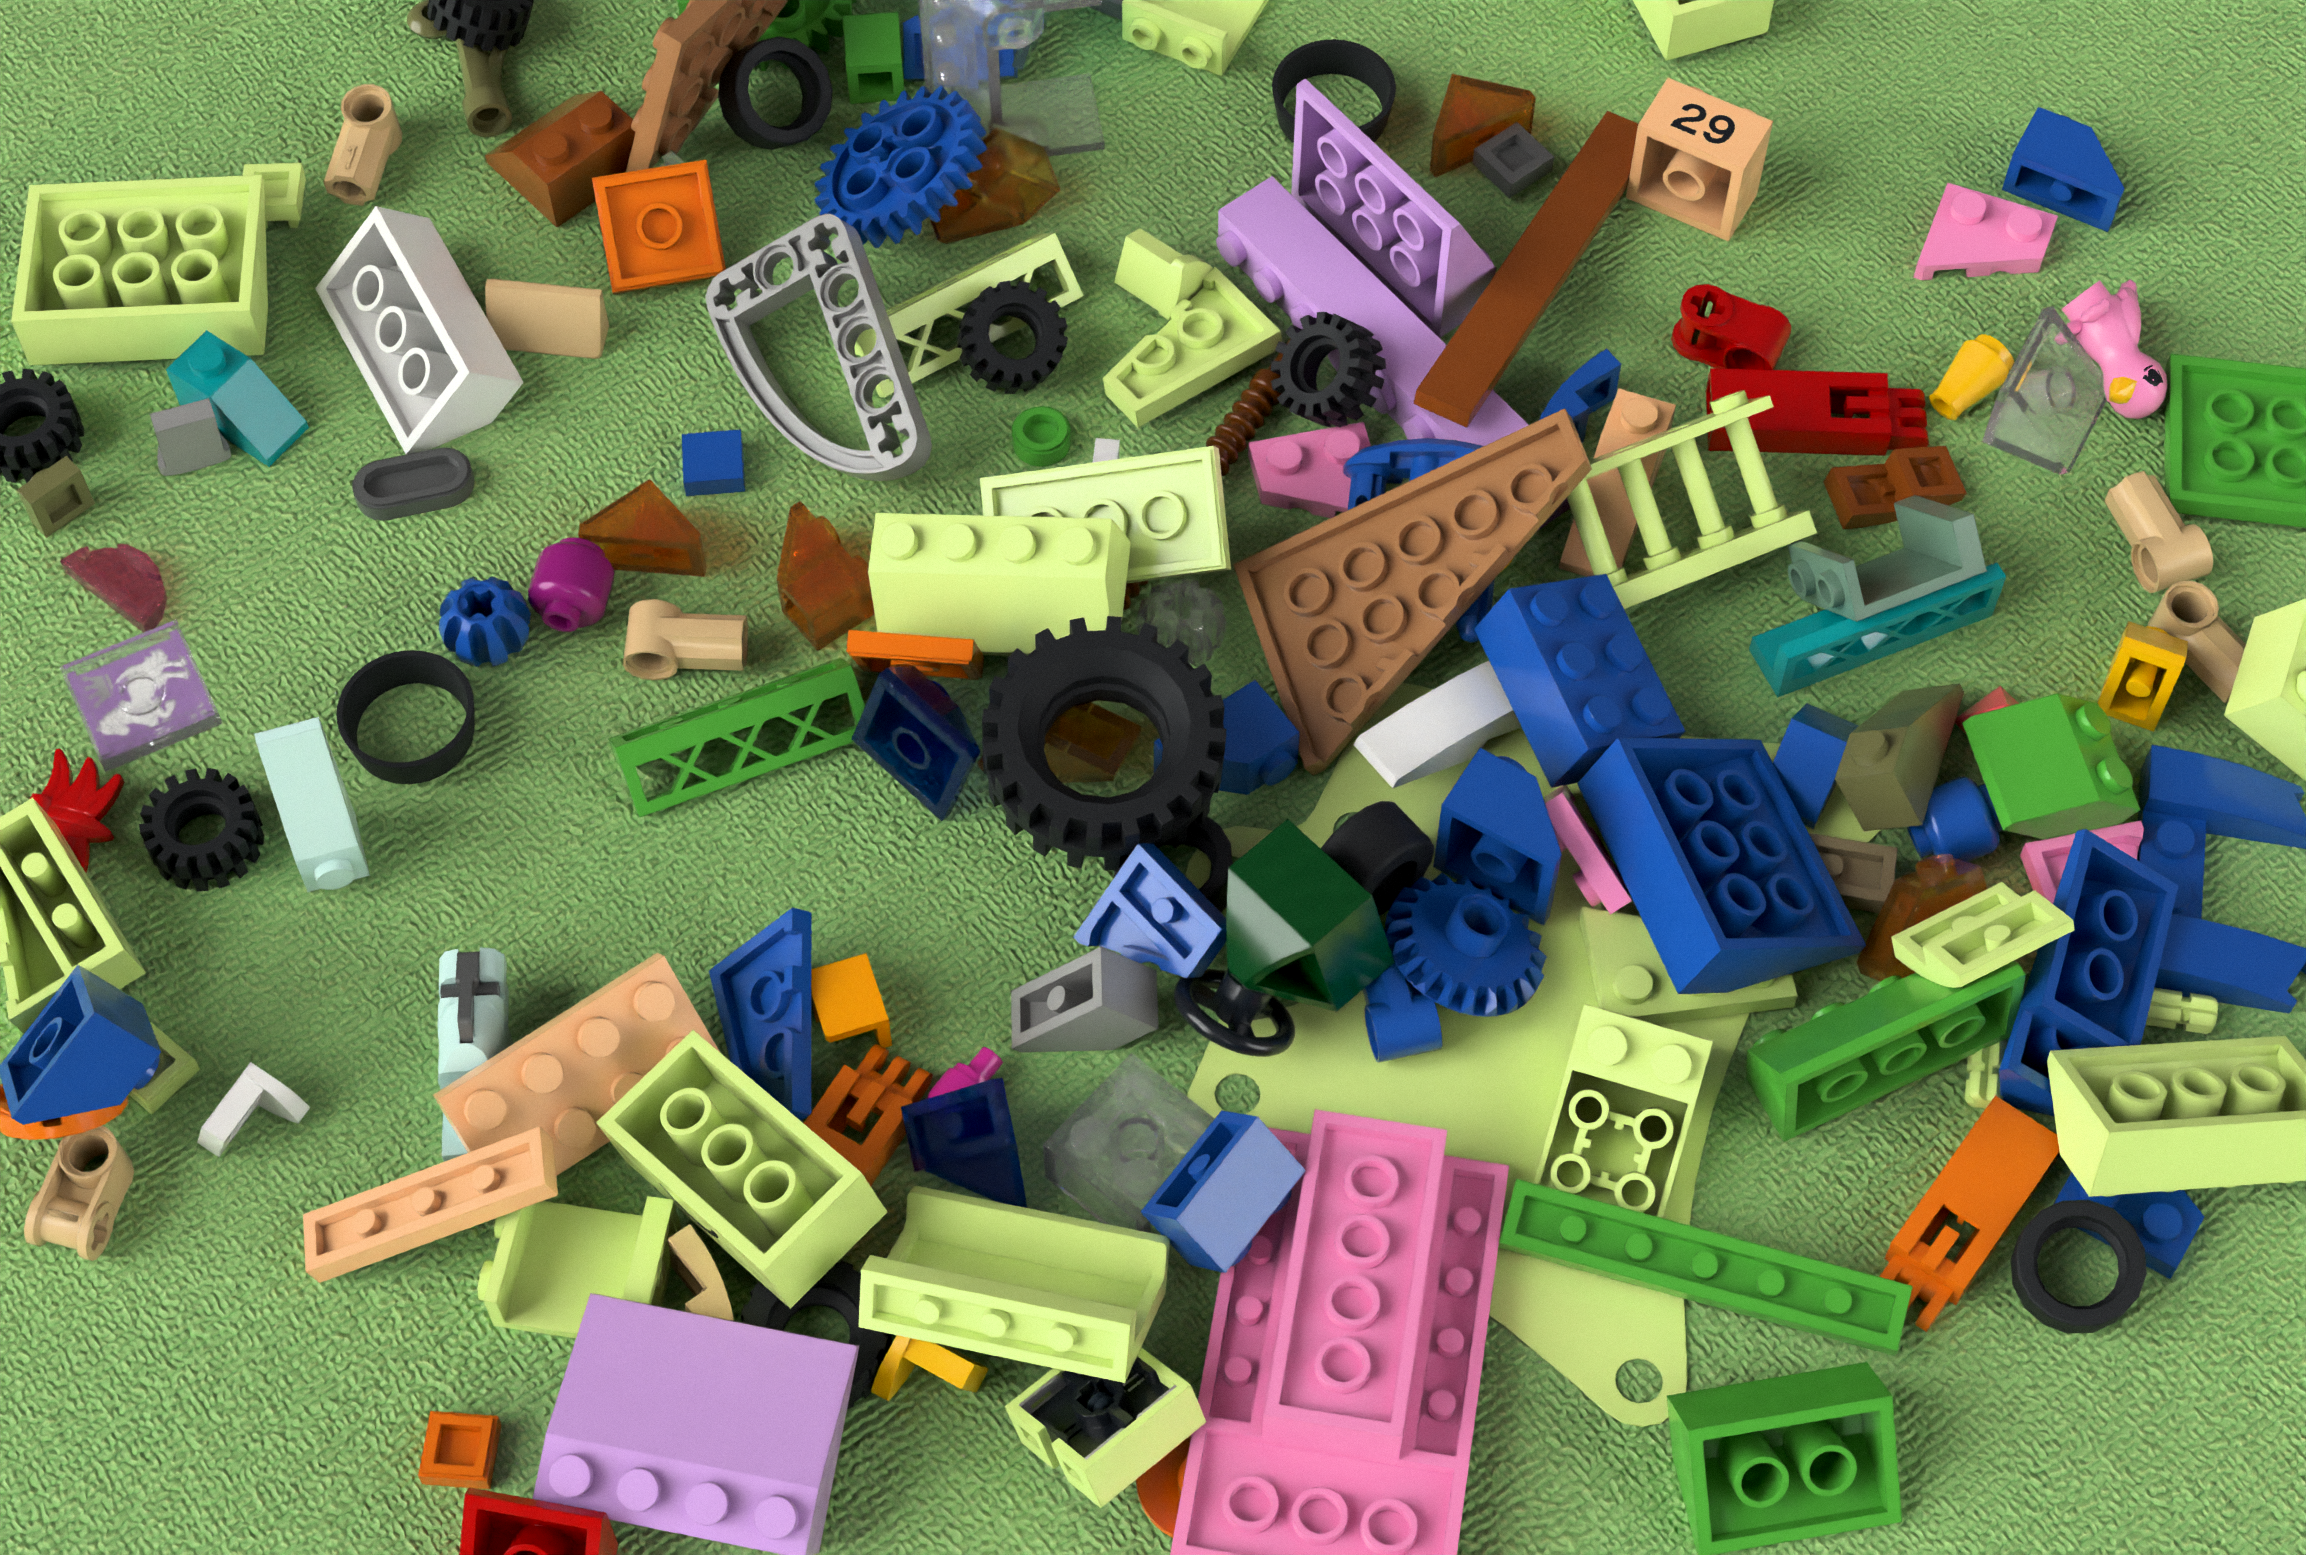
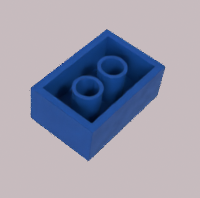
M1607 574L1510 588L1474 628L1551 788L1578 783L1617 737L1680 738L1686 732Z

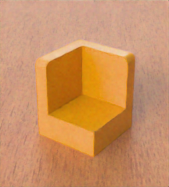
M867 953L811 969V1008L816 1022H820L826 1041L835 1042L873 1030L878 1045L884 1048L892 1046L889 1018Z

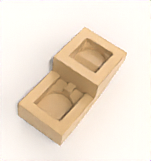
M691 1224L668 1238L671 1267L695 1296L685 1303L686 1312L734 1321L731 1303L719 1270L704 1242Z

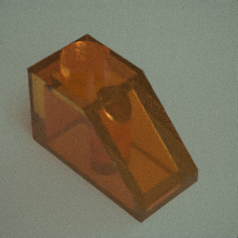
M1939 854L1919 861L1915 865V872L1896 879L1867 938L1866 947L1861 951L1857 960L1860 974L1882 981L1895 975L1904 978L1915 973L1895 957L1891 936L1986 890L1987 886L1981 866L1956 859L1951 854Z

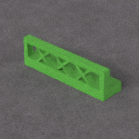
M838 658L608 738L614 758L623 772L636 813L640 818L872 736L874 732L852 665L844 659ZM846 694L856 725L830 733L812 724L824 700ZM808 706L802 719L790 714V712ZM781 717L798 725L788 748L772 754L753 744L764 721ZM750 727L744 740L730 734ZM808 731L820 736L819 738L802 743ZM721 737L739 746L740 748L728 770L712 774L694 765L704 743ZM691 747L685 760L672 755ZM749 751L762 757L743 764ZM662 758L681 767L669 791L649 798L645 797L635 768L636 766ZM690 772L703 778L684 785Z

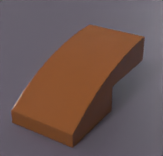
M1946 446L1894 449L1885 464L1832 467L1823 481L1843 530L1898 521L1894 503L1913 495L1949 506L1962 501L1967 494Z

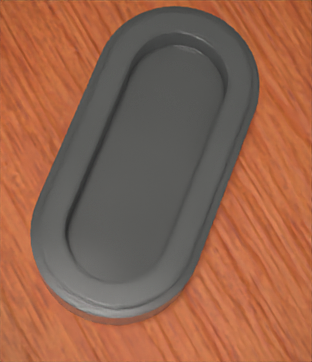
M436 448L373 461L357 472L353 480L352 490L357 506L365 516L374 520L385 521L454 507L470 496L475 480L471 464L462 452L452 448Z

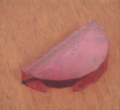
M117 544L118 548L105 547L90 551L87 546L76 550L60 560L66 574L147 636L152 633L162 620L167 603L164 580L159 568L146 553L127 544Z

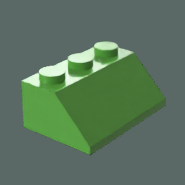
M1867 1362L1667 1395L1672 1457L1698 1555H1714L1902 1522L1893 1397Z

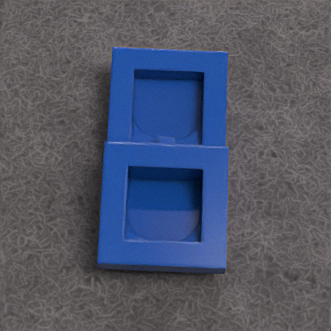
M1607 348L1591 358L1560 386L1548 402L1539 420L1565 408L1573 420L1581 443H1583L1588 415L1615 399L1621 363Z

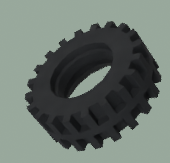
M1107 616L1106 630L1087 631L1084 617L1070 620V634L1057 640L1049 628L1035 634L1036 649L1029 655H1026L1017 648L1008 657V673L1004 679L997 676L994 677L989 687L990 703L988 709H983L984 774H987L989 796L994 807L1002 805L1006 811V826L1015 836L1023 829L1033 836L1034 851L1046 857L1052 847L1067 852V866L1080 869L1082 868L1084 857L1092 856L1104 857L1105 871L1119 870L1120 857L1130 855L1138 843H1150L1157 847L1169 841L1176 849L1187 840L1188 826L1194 820L1202 824L1208 816L1212 795L1214 792H1219L1222 779L1227 731L1223 725L1225 707L1222 696H1214L1211 691L1212 674L1205 664L1194 669L1188 663L1189 647L1179 639L1169 648L1157 642L1158 627L1144 622L1139 635L1122 632V617ZM1097 700L1124 703L1144 713L1157 728L1163 746L1161 763L1151 779L1133 792L1113 797L1081 794L1062 784L1051 771L1044 752L1046 735L1057 717L1073 706Z

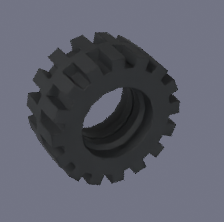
M429 0L427 15L429 20H435L433 26L438 31L446 30V37L453 41L459 38L464 41V46L473 48L474 44L481 45L482 50L492 51L493 46L503 51L508 50L509 45L517 46L520 40L523 39L534 0Z
M1009 280L999 282L995 288L989 286L973 300L959 326L960 333L957 337V348L962 349L960 360L963 366L969 365L972 368L970 376L976 382L982 378L987 382L986 388L994 392L998 387L1005 388V394H1015L1018 389H1023L1024 392L1034 389L1038 383H1042L1054 371L1067 345L1068 337L1064 336V332L1067 329L1065 317L1059 318L1058 316L1061 307L1056 300L1049 303L1044 298L1048 292L1039 287L1036 292L1029 290L1030 283L1019 281L1016 286H1011ZM1002 316L1019 318L1028 324L1034 333L1036 340L1034 351L1023 359L1005 357L990 342L988 335L990 324Z

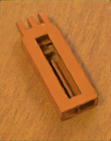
M878 1044L871 1047L856 1070L845 1064L812 1110L811 1115L804 1122L808 1128L864 1175L870 1186H872L916 1121L915 1107L928 1089L933 1077L932 1073L920 1067L915 1071L906 1086H902L901 1083L910 1069L911 1062L900 1056H896L883 1075L878 1073L885 1064L889 1054L886 1048ZM871 1111L881 1116L862 1145L842 1135L847 1126L862 1133L866 1127L865 1120Z
M1996 1095L1892 1240L1884 1258L1889 1263L1879 1277L1913 1286L1907 1312L1917 1298L1927 1303L1918 1314L1915 1323L1917 1327L1925 1332L1933 1325L1948 1301L1954 1305L1958 1304L2060 1156L2056 1133ZM1950 1212L1958 1216L1956 1222L1960 1225L1966 1221L1976 1227L1953 1261L1945 1256L1953 1248L1960 1236V1233L1945 1225L1933 1244L1928 1246V1243Z

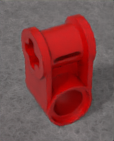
M1701 284L1689 288L1683 295L1680 305L1683 318L1679 319L1674 325L1671 340L1675 350L1683 357L1699 361L1714 368L1774 370L1791 334V324L1786 316L1773 307L1756 304L1730 294L1714 285ZM1711 301L1713 303L1709 317L1704 316L1707 304ZM1698 329L1700 330V334L1697 340V344H1693L1692 338L1694 335V331Z

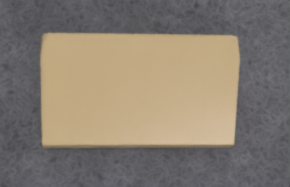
M487 279L485 284L486 317L505 350L592 359L602 356L609 329L602 290Z

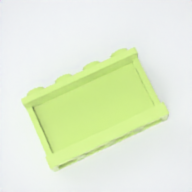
M913 1186L907 1195L904 1229L887 1258L869 1255L861 1269L858 1327L1125 1383L1166 1294L1170 1239L1164 1235L921 1186Z

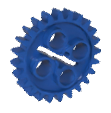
M921 86L913 99H911L906 91H902L895 105L890 106L884 99L880 102L879 113L875 116H871L866 112L862 113L861 120L863 125L858 129L846 128L844 130L845 135L848 137L846 143L830 147L836 158L820 165V169L826 176L815 182V187L821 194L814 200L821 209L820 215L833 214L854 227L860 235L863 245L869 240L875 248H879L887 235L895 244H898L903 237L904 230L910 228L917 236L921 233L923 220L930 218L934 222H939L941 220L939 209L943 205L956 206L958 204L956 197L953 195L957 189L972 187L973 184L966 175L967 173L980 170L983 166L976 156L987 150V146L981 139L987 134V131L980 123L981 118L969 102L963 100L957 91L948 94L943 86H939L931 94L925 86Z

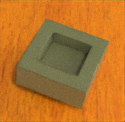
M67 456L51 467L37 472L29 482L17 489L32 524L46 538L95 504L81 470Z

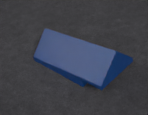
M2087 829L2076 831L2053 902L2057 908L2073 919L2075 930L2038 948L1999 1068L2002 1100L2015 1108L2054 1116L2047 1059L2051 1050L2141 1045L2179 886Z

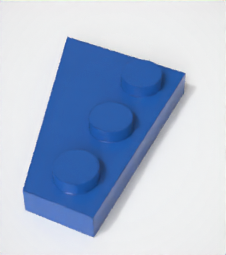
M792 907L711 968L709 974L730 1061L802 1121L811 1115L812 912Z

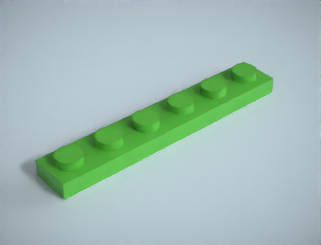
M1516 1179L1499 1242V1248L1892 1356H1895L1899 1348L1913 1287Z

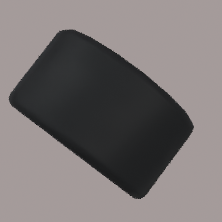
M1380 801L1363 808L1345 821L1321 847L1332 860L1373 896L1379 916L1389 910L1404 886L1410 888L1420 877L1424 876L1432 862L1435 849L1429 837L1394 802Z

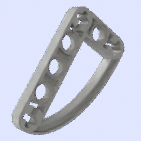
M833 214L819 215L725 269L713 278L707 289L706 305L723 349L751 398L769 421L790 442L804 453L829 467L863 480H895L908 476L925 465L932 448L931 437L860 235L854 227ZM833 233L838 237L834 238V240L831 242V246L835 258L844 262L841 264H838L837 260L834 257L824 252V250L830 246L829 236ZM791 257L793 260V271L790 278L783 284L775 285L772 277L775 266L782 259ZM856 279L859 285L857 297L850 305L839 307L837 301L839 289L846 281ZM760 288L762 290V293L760 294L755 290ZM737 289H740L743 292L737 295V306L734 309H732L729 307V305H731L735 301L734 292ZM815 289L870 451L853 450L835 444L819 432L799 412L768 367L752 335L750 325ZM874 329L877 339L873 350L868 355L858 358L854 348L858 336L865 330ZM891 379L894 383L893 397L884 407L875 408L872 402L874 389L881 381ZM893 422L896 429L890 427L887 424ZM896 430L909 437V439L902 443L904 453L900 456L893 453L900 446Z

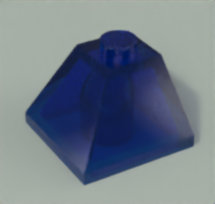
M915 666L887 667L878 675L851 739L941 821L951 814L981 752L960 707L950 699L947 691L939 683L929 680Z

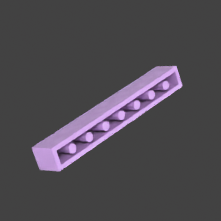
M1273 176L1218 210V237L1216 243L1220 254L1231 266H1239L1253 280L1259 294L1267 302H1275L1290 317L1293 326L1303 329L1300 318L1306 315L1317 318V312H1327L1354 322L1374 334L1371 338L1378 340L1383 348L1376 355L1385 358L1386 369L1376 370L1375 375L1385 380L1382 389L1373 386L1369 393L1377 398L1373 407L1382 414L1387 413L1404 430L1408 440L1422 438L1448 439L1485 446L1529 425L1494 390L1491 391L1467 428L1413 404L1416 389L1434 365L1446 344ZM1335 349L1328 354V358L1338 372L1340 354L1339 350ZM1567 498L1538 530L1570 509Z

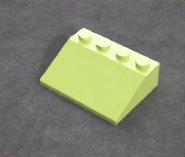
M262 175L29 185L11 319L29 365L177 359L206 330L246 356L264 355L268 316L265 189Z

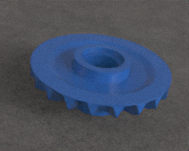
M1443 872L1432 881L1420 877L1410 888L1404 886L1390 906L1386 916L1385 935L1395 964L1404 977L1429 999L1448 1009L1467 1015L1481 1017L1500 1016L1516 1011L1524 1006L1533 997L1544 978L1542 968L1547 956L1539 950L1542 936L1528 930L1530 915L1514 913L1511 910L1512 897L1503 900L1496 898L1492 895L1490 884L1480 889L1475 888L1467 875L1456 882H1453Z

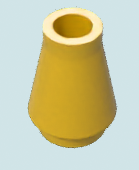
M1980 334L1974 340L1964 341L1939 386L1929 396L1933 408L1943 417L1949 420H1956L1966 409L2009 380V371L2014 366V359L2011 353L2000 341L1986 334Z

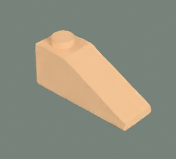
M1618 388L1602 430L1594 458L1671 429L1676 405ZM1666 449L1640 458L1651 490ZM1617 467L1586 480L1617 568H1620L1625 564L1638 524ZM1573 519L1559 569L1586 577L1594 576L1577 525Z

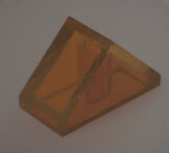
M1452 74L1433 133L1430 171L1434 177H1439L1472 162L1475 148L1516 122L1531 134L1536 101L1532 92L1526 89Z
M650 479L579 526L578 537L599 546L614 570L705 577L707 566L701 534Z
M1092 702L1075 705L1057 717L1046 735L1044 752L1049 768L1061 783L1113 781L1141 734L1142 726Z

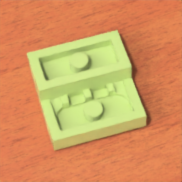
M2000 882L1891 936L1895 957L1908 968L1932 982L1954 988L1962 987L2075 929L2073 919L2036 890L2020 897L2003 882Z

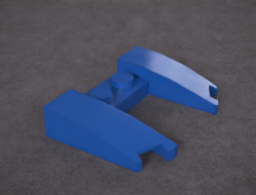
M2151 745L2140 771L2138 804L2140 811H2138V821L2141 820L2144 832L2143 839L2139 845L2137 860L2179 885L2155 988L2181 991L2182 997L2189 998L2190 993L2214 997L2219 1003L2290 1014L2297 1000L2287 990L2300 971L2306 974V948L2253 931L2203 920L2202 901L2206 834L2306 849V816L2298 802L2304 795L2301 786L2245 765L2200 753Z

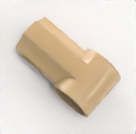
M362 84L352 88L341 101V112L344 122L324 179V186L327 193L338 197L346 204L364 206L365 202L375 199L388 156L395 152L402 142L401 127L390 95L384 88L374 84Z
M2145 471L2137 472L2126 476L2119 484L2108 490L2104 502L2132 547L2131 563L2138 582L2146 591L2155 593L2170 588L2172 584L2177 582L2191 581L2210 574L2213 568V553L2205 533L2195 524L2185 525L2154 475H2147Z
M2180 581L2172 584L2161 599L2148 622V626L2160 628L2171 636L2188 641L2185 663L2224 703H2227L2246 644L2218 616V601L2210 589L2194 581Z
M656 599L642 600L630 607L623 667L631 675L647 680H664L676 674L677 669L744 671L748 656L747 615L683 613L676 605Z

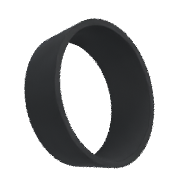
M1332 39L1305 44L1289 53L1281 61L1274 73L1272 91L1278 123L1283 133L1292 143H1294L1295 118L1283 105L1286 96L1302 80L1323 74H1340L1355 78L1365 83L1375 92L1380 100L1382 112L1373 120L1358 128L1373 142L1381 136L1387 125L1394 102L1396 83L1390 67L1377 53L1358 43Z
M416 650L399 651L381 656L359 669L347 682L337 705L336 715L339 732L359 763L372 775L396 784L422 783L447 773L465 756L474 736V696L468 679L454 663L430 652ZM421 683L440 687L454 695L465 709V721L455 738L438 752L423 759L410 762H388L369 756L359 749L357 730L364 711L377 697L398 686Z

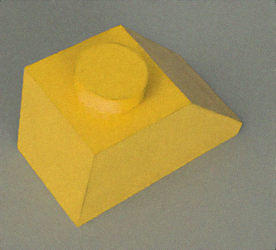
M2128 621L2097 702L2099 707L2107 716L2154 732L2183 669L2187 657L2188 641L2171 636L2160 628L2145 627Z

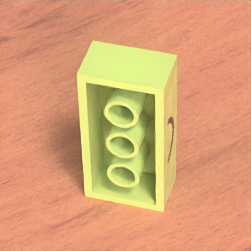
M694 1030L596 1122L622 1158L667 1199L674 1200L675 1206L790 1309L887 1213V1210L864 1175Z

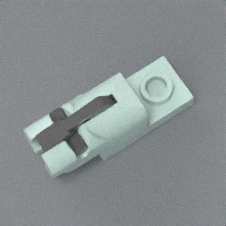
M480 947V952H459L458 949L445 951L439 959L438 1084L440 1089L445 1088L514 1044L508 1028L509 991L506 982L507 962L504 954L494 948ZM443 1113L442 1158L445 1162L468 1152Z

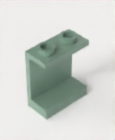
M1916 495L1894 503L1904 548L1855 566L1854 560L1798 540L1788 544L1792 561L1788 566V577L1791 586L1801 600L1857 622L1979 575L1987 570L1974 514Z

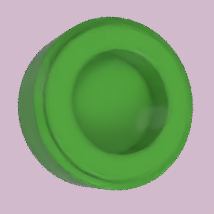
M1046 406L1032 407L1023 411L1016 417L1012 425V446L1015 454L1023 462L1033 466L1043 467L1058 463L1068 454L1071 447V428L1068 419L1060 411Z

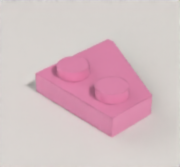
M1364 422L1248 442V458L1261 504L1289 510L1292 508H1302L1309 511L1312 515L1327 518L1335 517L1337 511H1347L1351 479L1343 473V466L1355 453L1371 446Z

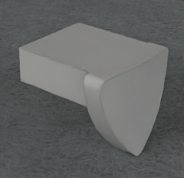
M209 398L150 414L159 444L157 461L162 475L170 476L195 471L218 464L231 457L230 446L218 430Z

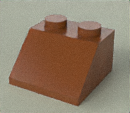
M602 91L574 95L486 154V162L555 227H559L596 201L592 178L626 172L636 134L631 129L633 119Z

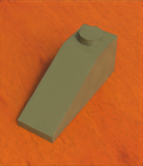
M1960 683L1904 690L1850 733L1835 780L1863 831L1920 826L1923 824L1928 802L1931 798L1964 695Z

